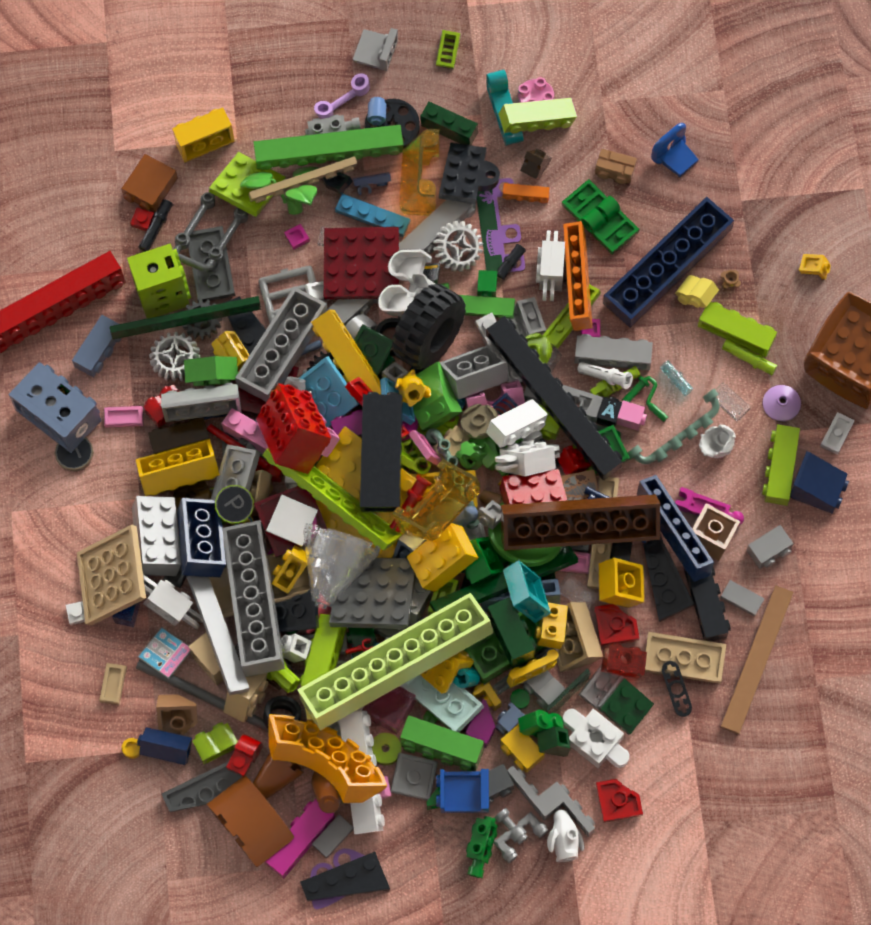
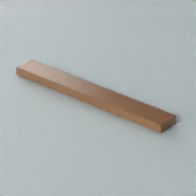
M775 585L720 728L738 735L740 734L794 592Z

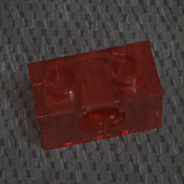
M611 643L603 649L601 672L639 679L645 675L647 652L641 651L638 647L625 648L621 644ZM621 656L627 659V664L622 662Z

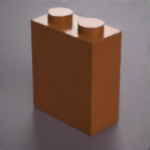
M144 154L121 188L123 197L128 202H135L142 209L150 210L154 213L160 206L162 199L166 197L178 179L175 169Z

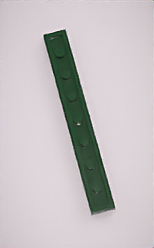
M259 296L113 325L109 328L112 339L115 340L261 310Z
M565 546L550 562L528 568L542 578L578 563V557L570 546ZM504 572L430 602V607L435 613L469 593L473 595L478 604L506 593L509 590Z

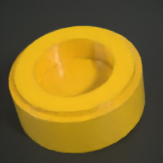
M128 738L123 742L122 752L125 757L135 759L139 756L140 746H137V739Z

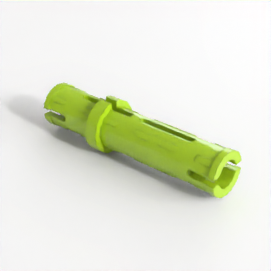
M726 339L722 346V350L746 361L755 369L758 368L771 376L776 370L777 365L763 358V355H757L729 339Z

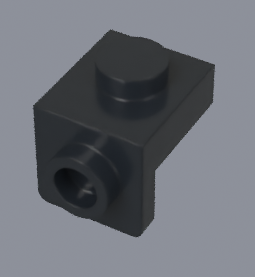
M341 172L336 173L337 176L326 179V177L321 178L326 188L339 194H343L353 182L350 176Z

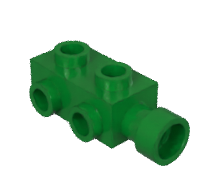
M484 816V819L476 818V822L472 825L471 841L466 847V857L473 860L472 865L468 868L467 875L483 878L484 863L488 864L489 858L492 856L493 842L497 837L498 825L495 823V818Z

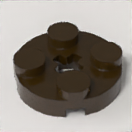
M202 480L193 485L178 487L173 494L176 508L178 509L182 498H189L192 494L196 495L192 499L211 500L212 492L206 482Z

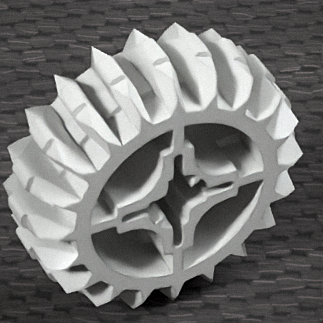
M453 221V224L447 223L446 227L440 228L442 233H436L439 239L433 242L438 244V246L434 247L433 250H438V254L435 257H441L439 263H445L446 269L451 267V271L458 269L459 272L463 271L464 268L469 270L470 265H476L475 260H480V256L477 253L483 252L482 249H479L483 242H478L481 235H475L477 229L471 230V224L465 225L464 221L460 223ZM457 231L453 241H447L449 235ZM465 237L468 238L470 245L466 242ZM458 243V246L462 247V249H459V247H456V245L452 244ZM446 248H448L451 251V257L448 254ZM468 251L469 254L466 259L460 262L459 260L463 252Z
M175 331L174 336H171L170 333H167V338L160 336L161 342L155 340L156 347H151V352L153 353H150L149 357L152 359L150 364L154 366L153 371L155 373L158 372L160 378L164 376L165 380L168 381L172 377V381L175 382L176 378L179 377L180 381H183V376L185 375L184 365L179 366L184 363V360L201 358L198 354L200 349L196 347L197 343L192 341V337L188 336L185 338L184 333L178 336V333ZM179 346L185 347L190 353L180 350ZM175 352H176L177 355H176L175 362H174V361H173V358H174V355H175ZM160 361L170 363L171 368L164 366Z

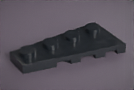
M313 588L304 594H298L289 600L275 604L279 633L319 628L317 589Z
M376 852L300 881L308 902L390 890Z

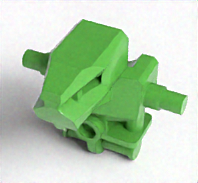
M490 436L484 439L470 438L469 441L461 444V450L457 451L455 457L468 470L476 471L484 465L490 471H494L496 469L495 465L498 464V462H495V457L500 456V449L502 448ZM520 438L515 443L520 444L523 439ZM496 470L501 474V476H506L508 474L506 472H501V470Z

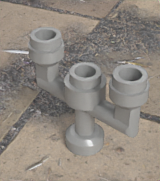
M504 808L494 818L497 822H503L510 831H506L493 843L502 852L503 859L511 863L518 855L505 842L511 838L519 845L528 838L527 832L524 829L527 824L531 825L533 833L539 838L543 837L549 830L544 823L538 821L532 812L528 813L515 825L508 817L509 810Z

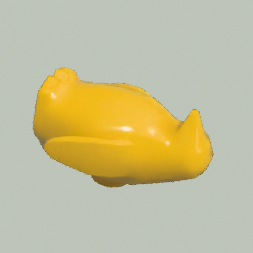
M414 369L403 378H398L395 383V388L402 395L403 402L407 403L410 407L421 401L423 397L430 398L431 396L430 388L424 385L422 380L416 376Z

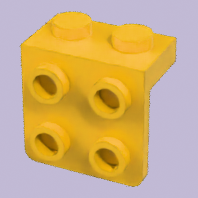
M463 650L420 675L443 694L448 691L459 669L471 668L474 660Z

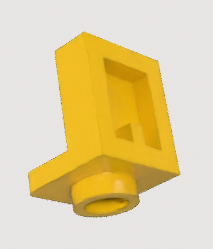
M803 254L799 271L801 274L819 275L821 279H826L831 265L824 255Z
M482 683L474 688L472 695L476 699L485 695L483 699L487 701L488 707L492 706L494 711L501 708V701L490 683L486 685Z

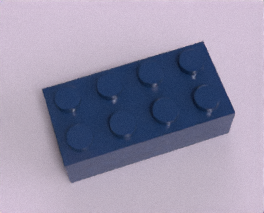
M182 498L177 510L182 575L221 578L226 566L222 519L216 513L215 500Z

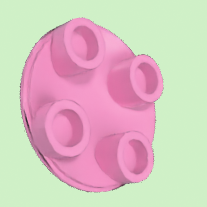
M542 77L528 80L519 86L518 100L520 103L554 99L553 88Z

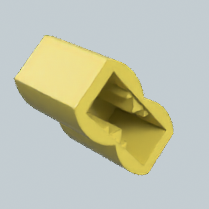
M689 275L675 294L678 296V301L683 305L688 304L697 308H705L719 289L709 279H700Z

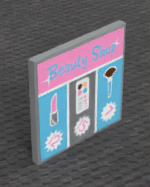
M161 627L139 654L138 658L167 679H170L191 652L188 647L189 645Z

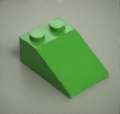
M439 361L416 375L431 390L430 398L423 397L421 401L413 405L414 414L422 430L436 429L463 412Z

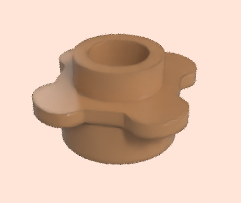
M728 270L721 273V278H723L722 286L725 289L741 285L737 270Z

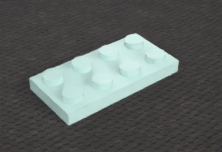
M421 675L401 685L406 692L446 727L456 732H460L484 708L483 704L465 688H459L453 682L448 691L443 694Z

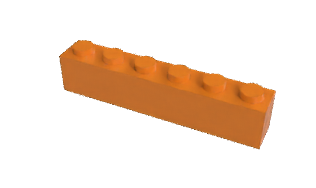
M582 221L563 224L570 321L574 331L592 329L586 233Z

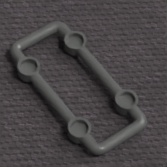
M206 192L201 196V206L185 231L176 235L175 247L173 248V250L177 249L181 263L203 272L210 271L215 264L222 262L223 250L240 223H245L248 220L247 212L238 207L234 210L233 222L218 246L209 250L208 262L206 264L179 254L181 250L189 247V237L206 210L215 206V195L210 192Z

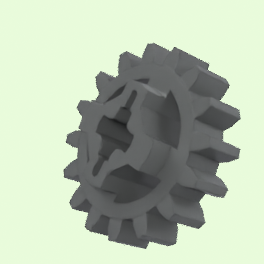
M200 299L197 304L193 300V305H186V309L191 310L211 305L209 300L203 303L202 299ZM222 318L194 323V327L190 324L183 325V329L187 330L188 336L193 333L194 339L200 336L204 340L205 335L211 338L212 332L217 334L216 328H221L220 321H222Z

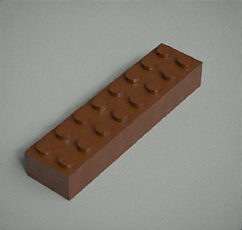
M656 494L501 505V541L504 551L660 540V502Z

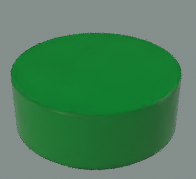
M517 689L512 692L510 702L519 710L525 709L530 703L529 693L524 689Z

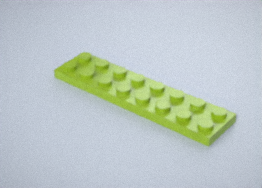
M269 448L264 451L262 456L267 459L268 463L278 467L285 476L292 478L300 488L310 492L314 499L324 503L331 512L338 514L346 524L356 528L360 535L370 539L377 548L386 550L398 542L402 536L401 533L395 531V528L391 529L389 527L390 524L374 512H361L360 501L315 466H313L309 474H305L275 464Z

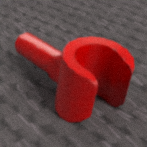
M364 639L361 645L346 649V655L357 651L365 652L373 648H366L364 644L370 643L371 639Z

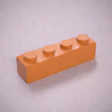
M504 183L502 198L506 200L516 199L517 201L527 200L528 202L548 203L550 187Z

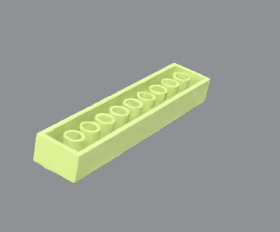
M469 593L297 689L301 701L321 731L493 634L491 621L473 595Z

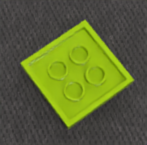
M238 152L209 187V192L257 217L273 195L267 196V200L256 203V201L251 202L249 192L257 189L240 188L241 182L249 175L257 172L271 173L273 175L272 179H275L276 183L284 181L286 177L272 169H257L255 160Z

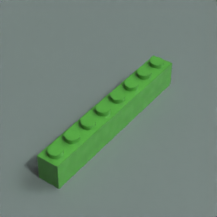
M401 125L253 141L256 168L261 170H269L272 167L287 168L290 165L305 166L308 163L315 162L322 164L332 160L339 162L354 156L358 160L367 156L398 155L403 152Z

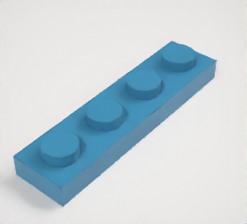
M345 194L341 195L335 208L336 213L373 227H399V236L403 238L411 222L409 218Z

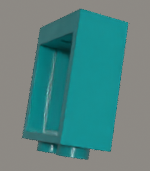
M519 560L503 569L513 606L534 623L551 614L541 578Z

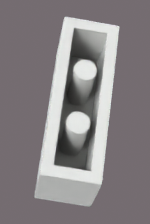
M532 399L492 419L486 433L500 448H503L506 445H512L520 438H526L536 430H541L545 426L548 414Z

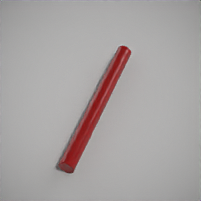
M210 424L207 431L228 445L246 448L214 425ZM259 457L258 465L268 470L271 464Z

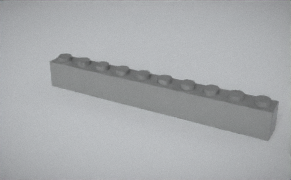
M450 200L444 201L399 243V251L421 249L430 255L435 251L433 248L438 245L433 241L439 239L436 233H442L440 228L446 227L447 223L453 224V221L460 223L467 217L470 218L476 211V204ZM339 299L327 310H335L346 326L355 316L363 313L366 315L370 307L374 303L377 304L379 299Z

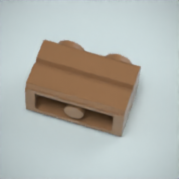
M601 148L595 167V174L602 179L611 178L620 184H630L637 158Z

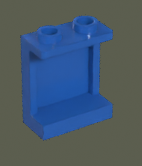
M440 769V775H436V787H440V795H436V807H440L441 813H489V769L445 772L444 769Z

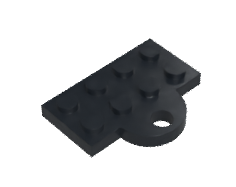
M450 143L439 191V199L476 204L478 191H489L498 185L500 171L495 164L485 161L486 147Z

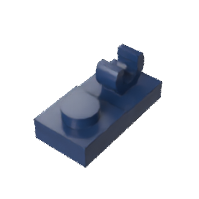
M389 172L353 178L354 186H358L357 192L359 195H362L361 189L363 187L368 188L369 194L372 192L368 184H377L378 187L388 185L387 182L391 181Z

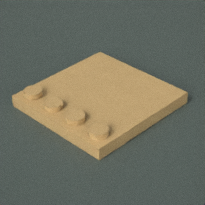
M129 525L77 552L86 625H94L146 599L137 526Z

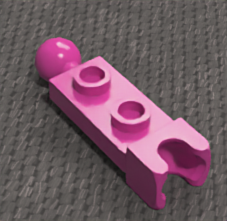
M680 488L679 496L685 499V501H675L680 511L699 516L707 503L739 520V525L744 522V515L740 511L729 512L731 505L694 493V491L687 488Z

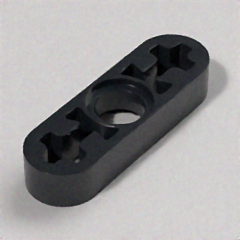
M667 661L662 665L661 670L674 710L677 715L686 717L692 711V704L682 674L676 662ZM671 664L672 667H676L674 676H679L680 680H673L668 683L667 679H671L669 673H665L667 665ZM674 683L682 685L683 690L680 694L672 693L671 686ZM686 695V698L682 699L685 705H689L686 713H683L682 710L678 711L677 708L680 707L679 700L675 702L674 698Z

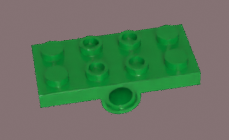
M590 179L562 201L561 205L578 222L582 221L583 227L612 255L640 231L621 211L618 202L611 196L607 197Z

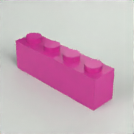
M316 799L313 802L309 801L304 807L303 811L305 812L301 817L297 816L290 824V831L294 835V839L265 861V864L283 879L335 818L334 813L323 812L319 808Z

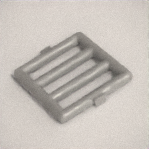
M311 266L289 271L288 268L280 270L281 273L262 277L258 280L269 323H271L279 309H273L271 301L287 297L293 287L269 293L267 284L307 274L309 283H315L316 279ZM306 284L296 286V288L306 292Z

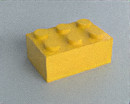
M223 107L213 109L208 114L196 116L191 121L179 123L172 128L176 146L184 163L235 142L232 124Z
M450 522L407 556L422 588L434 592L479 558L463 527Z

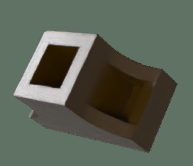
M540 149L527 151L520 171L535 179L541 178L552 157L546 155Z

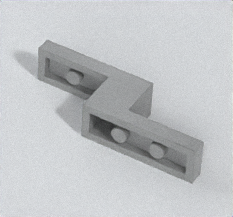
M512 766L507 770L512 782L544 821L563 806L588 837L595 832V822L589 815L585 816L581 811L583 809L577 800L573 801L569 797L570 792L563 784L560 786L556 782L538 796V790L532 783L529 785L526 782V776L520 768L516 769Z

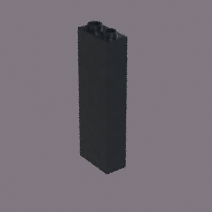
M369 392L363 394L361 512H400L403 399L402 395H398L396 392H389L387 394Z

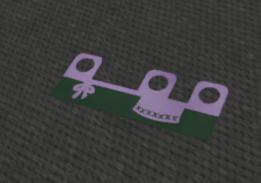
M511 178L499 179V183L495 188L489 191H478L477 194L487 271H497L504 262V257L509 255H505L503 243L521 240L519 225L501 226L497 197H501L503 192L499 190V185L502 182L514 184ZM509 228H514L517 231V236L513 239H509L505 235L506 230ZM524 255L520 258L521 265L518 268H512L510 272L525 269Z

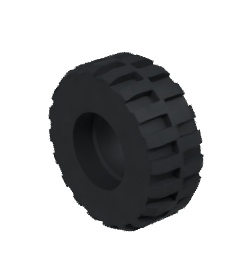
M431 284L424 288L408 305L396 326L392 339V348L395 356L418 370H424L439 361L454 342L463 324V318L466 313V304L463 298L442 284Z

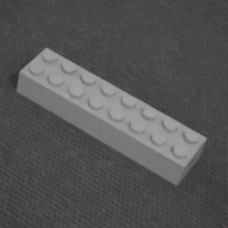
M261 521L222 528L243 672L248 677L285 669L274 592L271 584L272 579L265 532Z

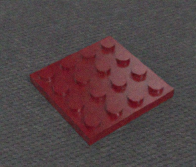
M399 227L324 228V300L379 299L381 292L386 287L399 285V279L392 276L388 270L391 257L399 251Z

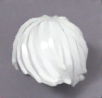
M720 424L718 427H710L705 431V434H701L699 443L701 452L704 453V456L708 455L711 458H721L729 455L734 446L735 433L726 425Z

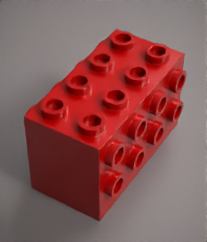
M277 384L256 418L275 464L305 474L310 473L331 440V436L311 393L306 390L295 389L288 384Z

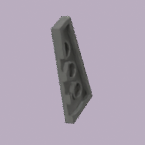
M228 762L161 795L170 812L207 805V803L242 776L226 768Z

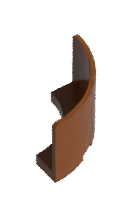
M242 776L207 803V806L233 837H238L235 841L256 867L260 866L294 839V835L247 776Z

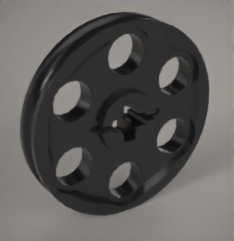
M385 99L386 106L390 108V112L386 113V121L377 127L390 126L394 116L395 125H401L402 137L405 139L403 142L404 150L412 145L418 137L420 131L418 113L406 101ZM401 108H406L409 112L406 115H400L398 111ZM367 113L366 118H365V129H366V128H375V127H371V126L369 125V122H368V120H367V117H368V113ZM409 123L416 126L412 131L407 130L405 127Z

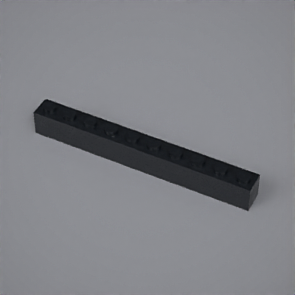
M505 316L486 329V336L600 478L605 480L621 468V455L618 451L612 450L611 444L605 436L599 434L597 425L587 419L585 410L574 403V397L570 392L566 393L562 388L563 384L559 378L553 377L550 367L540 361L538 352L527 345V339L523 334L519 335L515 330L516 326L513 321L507 320Z

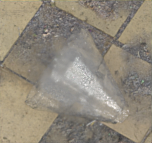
M305 524L303 536L311 599L315 602V607L326 610V607H331L378 557L381 548L379 546L373 548L371 547V542L330 528H319L320 526L314 524Z

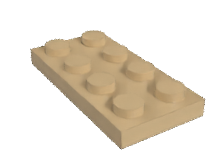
M648 632L642 671L662 674V665L667 661H674L678 664L683 678L721 684L726 644ZM671 664L667 665L665 673L674 676L676 667H672Z

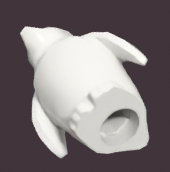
M557 810L553 816L554 824L547 839V847L550 852H553V849L555 850L556 862L578 859V847L581 851L584 850L583 837L576 828L569 813L566 810Z

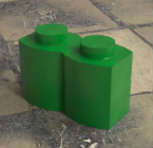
M536 710L518 718L519 730L526 736L534 735L537 737L538 732L552 727L564 728L563 719L559 714H548L544 710Z

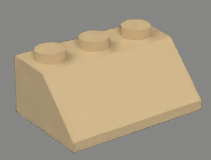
M570 602L565 605L568 606L565 639L562 647L556 649L559 654L557 663L560 672L589 665L603 657L586 602Z

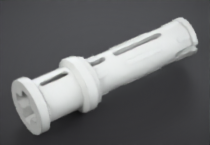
M580 362L578 365V373L606 380L610 385L616 384L624 389H628L633 381V376L629 372H619L615 368L609 370L585 362Z

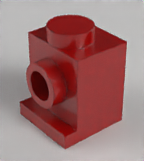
M572 445L563 448L560 457L557 458L565 475L584 472L591 466L585 462L580 451L577 448H573Z

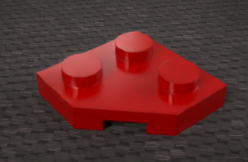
M614 604L594 607L600 646L639 641V631L635 618L627 615Z
M617 779L596 782L603 823L643 816L638 793L630 790Z

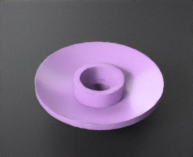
M774 386L764 395V411L770 418L776 421H789L800 411V397L789 386ZM783 398L786 402L781 403L779 399Z

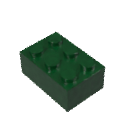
M510 597L488 606V618L511 668L514 669L534 659L537 646L533 637H529L527 634L528 627L525 620H520L518 613L520 611L513 606Z

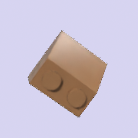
M706 503L692 529L710 557L720 561L740 521Z

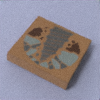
M594 470L561 476L567 500L587 499L589 495L584 493L587 486L599 491Z

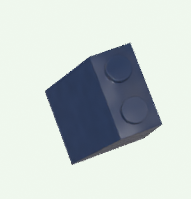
M806 451L793 484L790 498L833 514L834 509H839L843 498L839 497L841 491L845 492L849 481L846 478L848 474Z

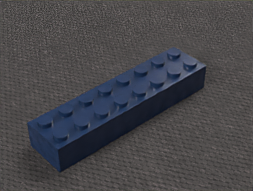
M706 197L604 294L603 304L631 328L732 230L734 220Z

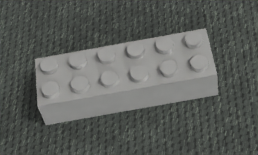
M293 287L235 377L238 387L267 402L271 391L276 388L277 383L283 384L315 334L312 329L314 326L311 322L328 311L327 303Z

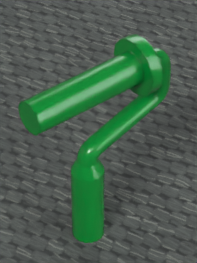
M640 376L638 378L639 382L628 392L622 401L630 402L645 386L649 387L648 381H650L653 387L646 400V405L651 412L665 422L669 417L655 404L651 403L658 385L656 380L650 376L645 378Z

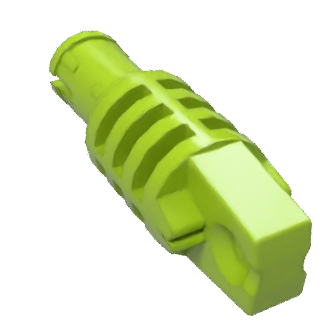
M636 366L623 372L631 373L633 380L640 377V372ZM601 380L596 383V387L590 390V393L601 397H608L623 388L620 385H610L606 380Z

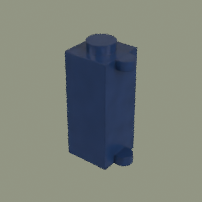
M146 727L143 735L140 734L138 737L139 755L186 765L191 753L192 738Z

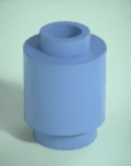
M373 97L368 103L367 120L374 126H380L386 121V103L381 97Z

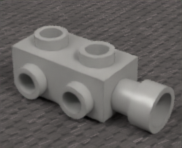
M332 115L329 118H315L312 121H308V129H305L306 135L357 130L361 129L359 117L345 122L344 115Z

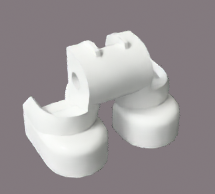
M420 249L400 250L391 257L388 265L389 273L399 280L409 281L410 287L409 290L401 285L386 287L381 292L378 300L379 308L389 315L401 317L417 294L429 285L435 284L423 274L425 263H431L432 256Z

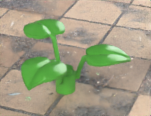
M313 166L298 168L293 172V177L319 168ZM257 172L246 177L241 182L240 188L260 189L269 186L271 183L275 184L276 181L272 179L273 175L271 173ZM302 185L286 191V197L284 194L280 195L283 203H287L288 213L292 215L301 213L303 211L302 203L311 206L317 194V188L312 185Z

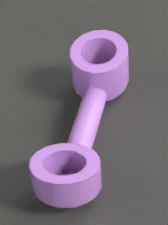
M362 73L355 75L351 80L352 90L330 104L327 101L317 102L314 106L316 116L321 119L329 118L333 115L335 109L356 95L363 96L367 94L370 89L367 75Z

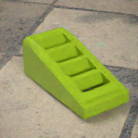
M442 30L436 66L454 69L460 33ZM445 38L455 40V43L447 42ZM444 45L453 46L454 49H448L443 47ZM442 52H448L453 54L452 56L443 55ZM441 58L449 59L451 63L442 62Z

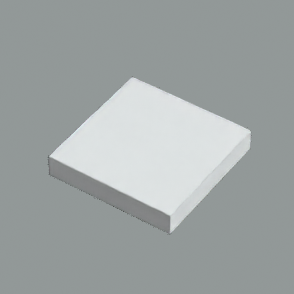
M281 495L266 531L303 546L318 510Z

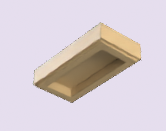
M106 664L100 703L120 705L126 666Z

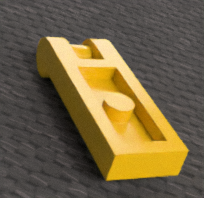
M551 649L545 657L538 660L532 659L526 666L512 669L507 678L510 688L554 668L559 656L558 652Z

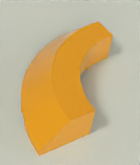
M269 714V749L272 760L293 762L316 771L335 787L343 803H363L386 789L387 784L379 767H375L371 762V757L359 751L360 746L348 738L344 742L341 736L337 735L338 731L330 727L320 731L318 726L312 723L311 720L303 722L294 720V716Z

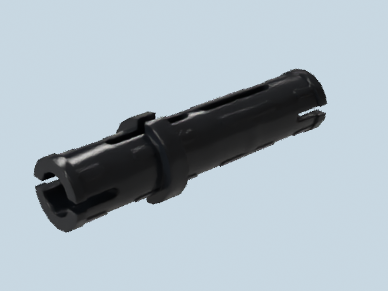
M162 199L157 212H154L152 222L138 246L140 250L144 252L150 250L163 223H166L168 213L173 206V203L169 200Z

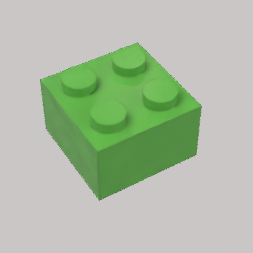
M213 356L184 360L185 383H193V386L204 387L231 383L232 380H236L235 377L238 374L237 357Z

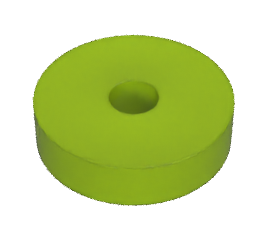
M391 733L378 734L373 738V754L376 756L378 764L391 765L397 761L398 753L402 752L401 742ZM388 746L390 749L388 752H384L382 748Z

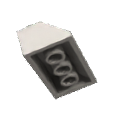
M226 383L218 387L210 385L205 386L203 389L188 388L185 391H168L165 394H161V406L165 422L228 414L232 408L242 412L238 384Z

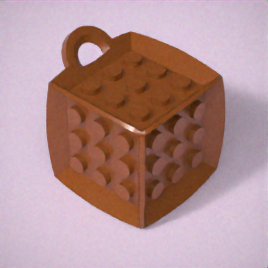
M847 292L821 327L809 352L805 356L803 365L805 372L824 387L865 409L871 408V302L856 294Z

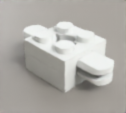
M547 230L546 241L542 240V247H538L536 283H540L539 290H543L542 301H546L547 290H549L550 301L554 302V291H562L565 242L558 241V231H554V241H550L551 231Z
M534 440L522 441L523 444L513 443L512 445H507L506 448L500 449V456L495 457V462H498L495 465L496 470L529 476L556 469L555 458H559L560 453L555 451L560 450L557 444L546 445V442L534 443Z
M143 575L145 593L148 595L143 603L145 606L174 626L182 619L193 628H199L200 625L196 621L200 623L203 621L201 615L190 608L193 602L190 601L191 597L182 591L181 593L174 589L175 586L167 580H160L156 584Z
M568 709L564 713L563 725L573 732L569 737L570 747L596 768H599L606 759L617 768L627 765L629 753L619 745L624 737V733L594 709L586 717L576 709Z

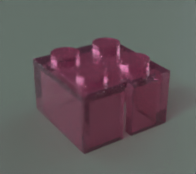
M399 686L365 705L362 711H367L372 722L379 724L381 721L383 728L397 735L416 703V695Z

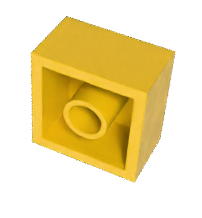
M618 558L598 563L600 601L627 608L644 603L643 565Z

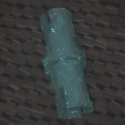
M669 360L664 362L660 369L670 379V383L672 385L675 384L684 396L691 393L693 387L684 379L683 373L678 372Z

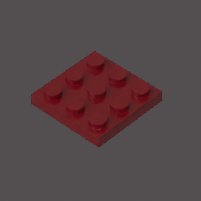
M296 486L254 503L275 558L284 555L287 549L292 550L294 545L302 548L330 536L316 500L306 489ZM281 495L318 510L315 515L317 520L316 529L309 539L304 541L303 546L266 531Z

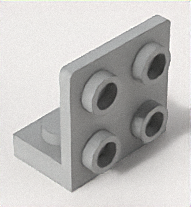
M391 28L389 34L384 35L364 29L353 61L387 71L398 42V30Z

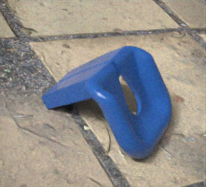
M678 123L654 144L651 153L653 162L663 164L678 177H681L699 161L685 144V123ZM673 141L670 149L668 150L667 146Z

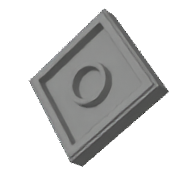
M398 753L390 790L391 793L428 801L431 797L438 762Z

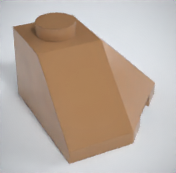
M178 694L158 695L156 706L158 730L185 736V733L198 723L196 703Z

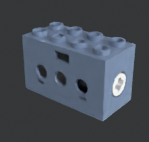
M39 362L8 395L14 409L72 453L83 439L102 421L99 415L100 411L96 407L97 403L91 397L86 398L78 387L69 385L65 377L62 375L57 376L49 365L46 364L44 366Z

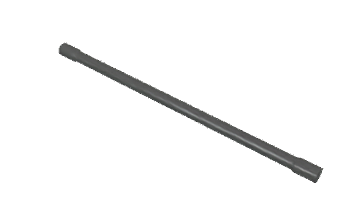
M142 660L138 661L136 669L169 683L224 711L226 700L175 675L167 679ZM254 714L252 717L247 718L246 722L269 733V729L266 728L262 718Z

